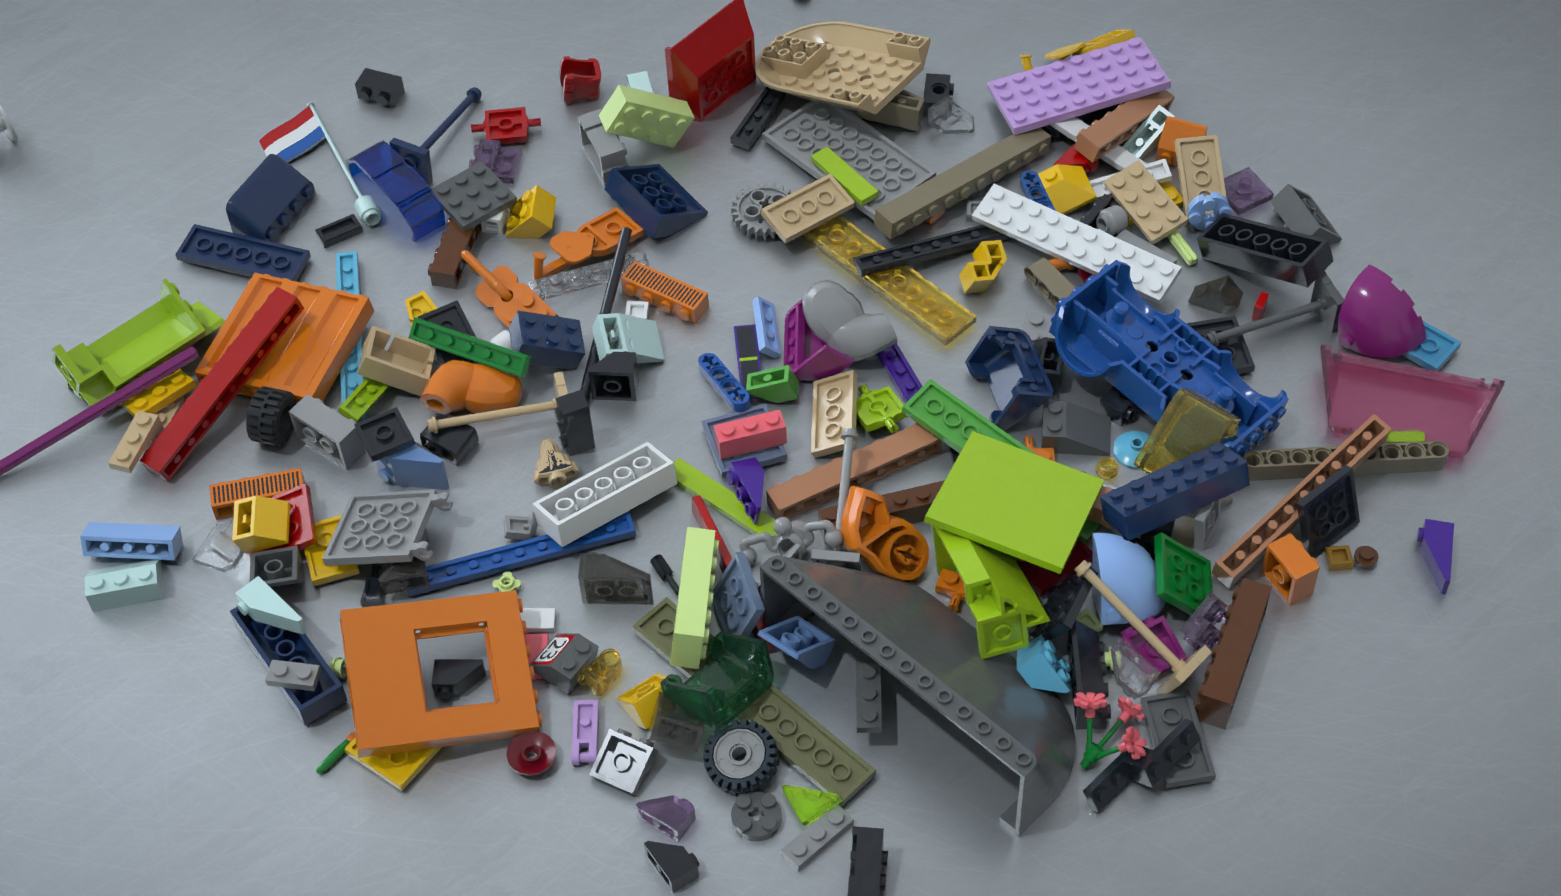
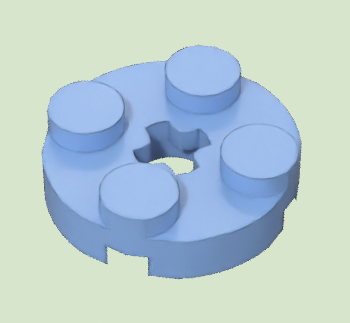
M1211 192V195L1204 196L1201 194L1195 197L1187 208L1190 224L1198 230H1206L1222 213L1232 215L1228 199L1224 195ZM1211 210H1213V212H1211V213H1208V214L1205 213V211H1211Z

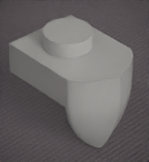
M530 512L528 517L505 515L503 520L505 539L528 540L532 539L536 534L538 525L534 512Z

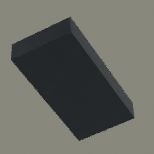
M351 214L320 227L315 232L324 248L362 233L363 228L356 216Z

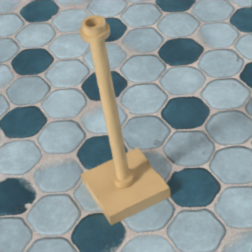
M563 372L554 373L555 398L568 394ZM552 398V401L440 420H436L435 416H433L431 419H427L429 433L434 432L436 434L438 433L437 429L550 411L557 407L556 400Z
M1084 560L1074 569L1077 572L1076 575L1078 577L1083 575L1172 666L1171 670L1173 673L1156 689L1159 694L1170 693L1181 685L1212 652L1204 645L1186 660H1179L1089 568L1092 564Z

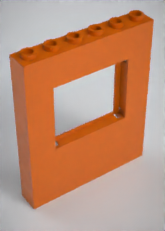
M516 590L340 610L339 620L358 758L515 738L521 733L538 731L539 726H542V715L540 711L537 712L535 703H538V692L536 688L533 689L531 680H534V668L529 666L528 658L531 656L530 645L525 643L524 635H527L525 620L521 621L520 613H523V603L521 598H517ZM484 632L495 702L427 710L417 640Z

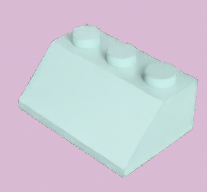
M153 559L89 571L84 577L85 597L92 612L164 599L161 560Z

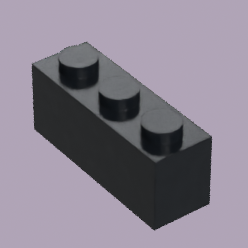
M582 390L555 398L557 407L554 408V414L557 421H559L556 422V426L561 435L558 436L562 449L566 448L569 456L595 448L590 409Z

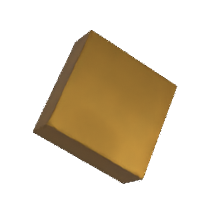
M1349 545L1325 547L1324 553L1329 571L1353 569L1354 562Z

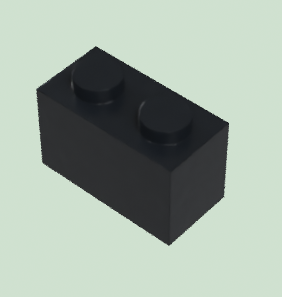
M368 68L364 69L355 83L358 99L395 107L405 92L401 76Z

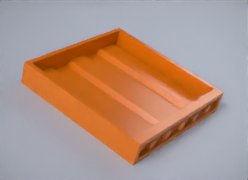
M254 273L194 373L199 382L207 376L213 365L225 353L227 347L233 343L240 334V331L252 319L254 313L267 300L269 294L276 287H279L296 296L303 305L304 310L238 394L253 397L259 388L267 386L293 393L296 404L307 394L315 399L319 398L321 401H324L374 313L369 297L347 293L343 290L328 289L324 286H314L306 282L291 281L287 278H277L268 274Z

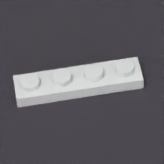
M1166 159L1144 165L1159 184L1172 180ZM1116 173L1089 181L1098 198L1096 200H1100L1104 194L1113 197L1105 188L1104 181Z

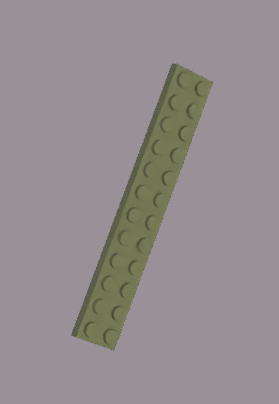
M666 597L636 622L632 629L635 634L670 662L677 605ZM710 632L708 644L703 643V645H707L705 660L700 659L699 669L674 666L740 722L741 719H747L749 722L753 720L758 725L764 726L773 737L779 755L839 806L845 805L876 776V770Z

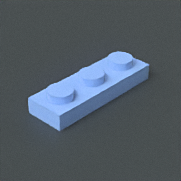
M758 296L752 302L759 351L776 359L781 355L775 307L774 304Z

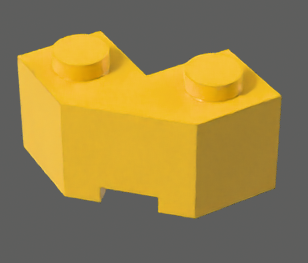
M1001 240L982 241L973 252L974 262H968L959 274L965 294L984 292L995 279L997 273L1007 260Z

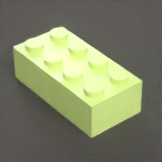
M618 85L599 114L604 129L608 133L672 148L676 146L694 120V115L687 101L623 85Z

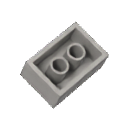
M307 394L289 411L297 439L342 468L348 470L365 453L363 443L355 430L354 424L356 422L353 419H347L342 416L337 409L329 408L319 398L315 399Z

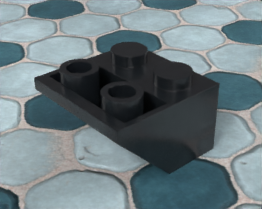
M1044 337L1033 342V345L1053 391H1058L1064 361L1058 353L1055 338Z

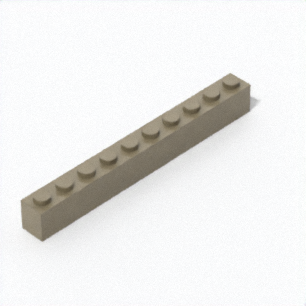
M1041 127L1008 136L877 208L874 225L890 239L903 234L926 219L934 217L942 210L952 207L960 200L968 198L971 194L977 192V189L982 190L987 185L1000 180L1003 176L1014 172L1025 164H1029L1039 156L1045 155L1050 148L1051 136Z

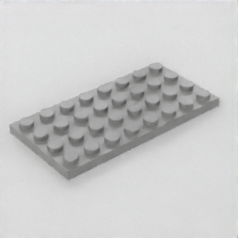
M810 101L762 133L764 141L816 179H820L826 176V174L811 162V155L825 147H829L878 190L879 197L863 206L854 200L855 207L874 221L877 208L936 177L934 170L843 107Z

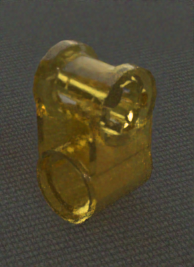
M610 648L602 651L590 665L582 670L578 677V682L591 688L594 695L601 696L623 673L620 653Z

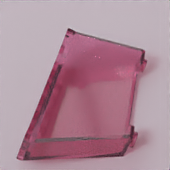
M1321 344L1319 350L1327 428L1332 429V433L1345 435V432L1353 433L1375 414L1392 428L1391 431L1421 430L1425 433V441L1444 442L1449 447L1448 456L1452 458H1461V455L1466 456L1505 384L1504 380L1494 378L1492 384L1484 383V378L1474 379L1343 353V350H1338V354L1331 352L1333 346Z

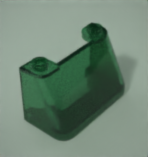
M720 631L708 644L707 649L710 661L683 683L680 676L670 674L660 682L664 696L710 728L724 729L765 693L774 681V670L766 640Z

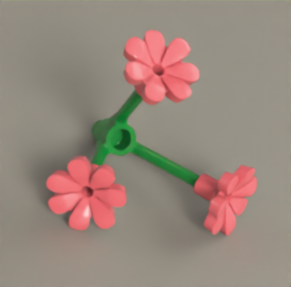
M1082 692L1076 693V698L1073 699L1074 705L1085 709V717H1087L1086 751L1083 754L1084 758L1079 763L1083 768L1088 769L1092 763H1096L1103 757L1119 751L1121 753L1128 751L1134 760L1146 756V752L1142 748L1147 745L1145 738L1139 739L1140 732L1138 729H1134L1133 726L1126 729V734L1122 735L1123 742L1119 743L1118 746L1105 751L1103 749V746L1122 724L1125 725L1129 719H1134L1137 722L1145 719V715L1140 712L1143 708L1139 704L1133 706V702L1130 699L1120 696L1117 706L1121 709L1122 713L1118 716V721L1109 732L1096 744L1092 742L1093 717H1095V709L1106 707L1107 700L1105 699V694L1098 693L1095 696L1093 692H1088L1086 695Z

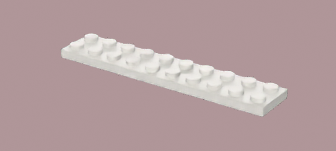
M993 184L972 214L974 221L1095 276L1104 265H1110L1115 260L1127 263L1131 267L1130 278L1138 294L1159 305L1182 272V267L996 184Z

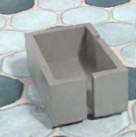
M598 109L578 116L581 145L605 186L613 168L629 167L625 158V155H627L625 144L620 143L619 135L605 131L599 117L602 110Z

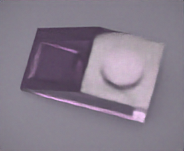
M674 795L640 801L635 805L638 819L677 842L681 840L696 820L693 804L687 799H679Z

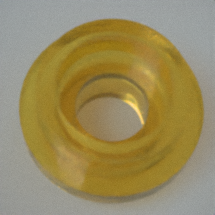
M1103 457L1097 462L1095 471L1099 477L1111 479L1118 474L1119 466L1113 458Z

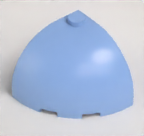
M1093 533L1092 568L1098 572L1097 576L1141 621L1158 614L1165 606L1166 601L1157 597L1156 566L1150 554L1139 544L1124 540L1122 536L1108 533ZM1092 586V596L1101 625L1129 623Z

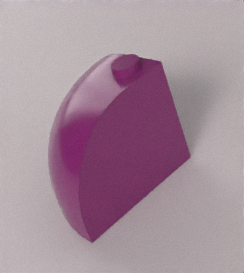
M1369 264L1354 280L1343 301L1338 320V344L1366 356L1394 357L1408 353L1426 340V331L1422 317H1417L1412 307L1415 303L1404 289L1400 291L1391 283L1393 279Z

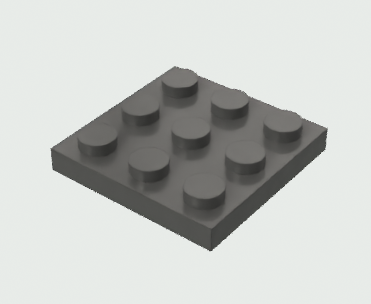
M483 161L429 190L430 196L464 232L518 203L517 197Z

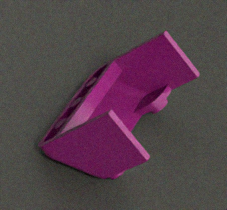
M802 298L789 309L785 317L784 366L790 365L798 381H817L837 375L853 363V359L827 346L825 342L813 334L803 313Z

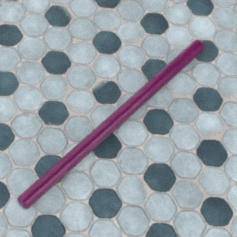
M193 346L189 347L1 459L0 476L199 357L196 349Z

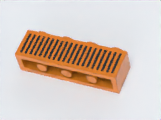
M634 261L621 277L622 292L626 295L633 296L643 302H649V305L678 316L684 321L696 324L709 308L707 292L637 261Z
M288 469L286 471L266 473L260 476L245 477L239 480L209 485L211 508L215 519L220 520L234 517L236 500L255 495L270 498L304 484L305 479L302 469Z

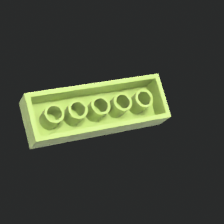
M687 527L670 666L699 669L700 659L705 660L707 645H703V643L708 644L709 627H705V625H710L711 609H707V607H712L713 591H709V589H714L715 574H711V572L716 571L717 558L713 554L717 555L719 541L715 540L716 530Z

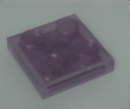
M1249 167L1224 178L1226 197L1230 207L1237 215L1273 199L1274 193Z

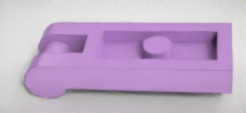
M598 700L573 701L572 765H580V762H589V765H593L598 755ZM580 748H589V752L580 753Z

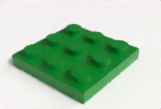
M1162 532L1154 536L1157 597L1205 624L1213 622L1211 561Z

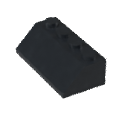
M1075 620L1072 628L1069 630L1067 641L1068 660L1071 668L1072 699L1076 698V693L1082 692L1085 695L1088 692H1093L1095 696L1098 693H1103L1105 698H1108V683L1103 682V677H1106V663L1101 662V656L1104 655L1103 641H1099L1096 630ZM1073 700L1076 730L1087 729L1085 709L1081 708V706H1075ZM1107 704L1106 707L1095 709L1093 729L1106 728L1107 719H1111L1110 704Z

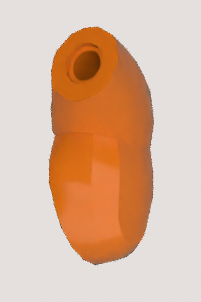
M452 360L442 364L430 377L420 396V401L428 410L438 414L446 415L463 409L476 414L516 407L523 396V387L517 375L482 363Z
M851 486L841 524V533L843 534L846 549L853 553H860V558L877 574L898 580H913L919 577L925 570L929 560V547L925 537L908 521L900 517L891 516L885 498L882 495L864 488Z

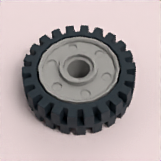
M737 719L731 720L732 724L730 725L726 722L722 724L723 728L721 730L717 727L714 730L715 735H710L707 739L709 744H705V753L703 754L705 769L713 783L725 793L728 791L731 795L735 796L737 793L741 795L747 792H756L758 788L760 790L764 789V784L766 782L769 784L772 781L771 776L776 775V766H779V751L769 731L761 724L758 725L753 720L749 722L747 719H741V722H738ZM747 754L745 759L736 761L739 755Z

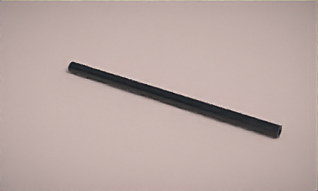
M628 227L621 229L600 314H611L632 233V230ZM594 337L580 387L587 403L591 393L588 369L599 362Z

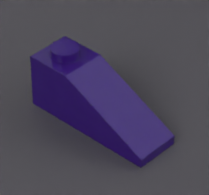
M1425 519L1423 528H1418L1416 541L1420 542V553L1440 593L1446 595L1451 579L1454 523Z

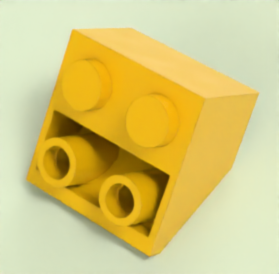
M538 185L531 190H527L517 200L518 203L509 207L510 213L506 223V236L508 238L539 239L552 229L557 197Z
M256 495L236 500L234 505L232 541L246 554L288 544L290 503Z

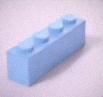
M89 522L80 535L83 556L175 560L183 547L180 526Z

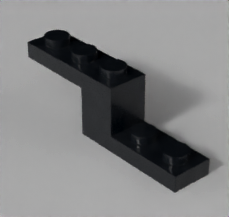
M1184 719L1154 750L1142 747L1146 752V756L1140 757V759H1132L1131 753H1128V751L1121 753L1083 790L1091 810L1099 812L1131 780L1153 788L1201 740L1193 721Z

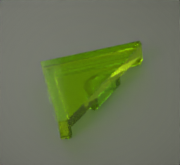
M790 785L781 786L801 824L804 826L843 800L838 794Z

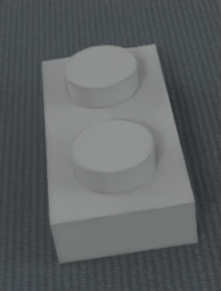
M272 660L265 681L267 686L315 691L321 668L319 665Z

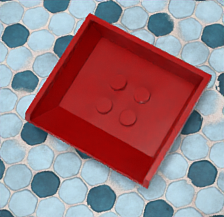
M733 0L673 47L665 48L669 97L687 101L694 115L693 121L702 122L756 79L754 32L744 0Z

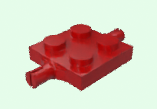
M525 107L485 111L483 124H471V132H484L487 146L528 142L527 132L529 127H541V119H528Z

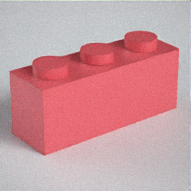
M780 409L714 425L715 443L721 459L787 443L786 425Z

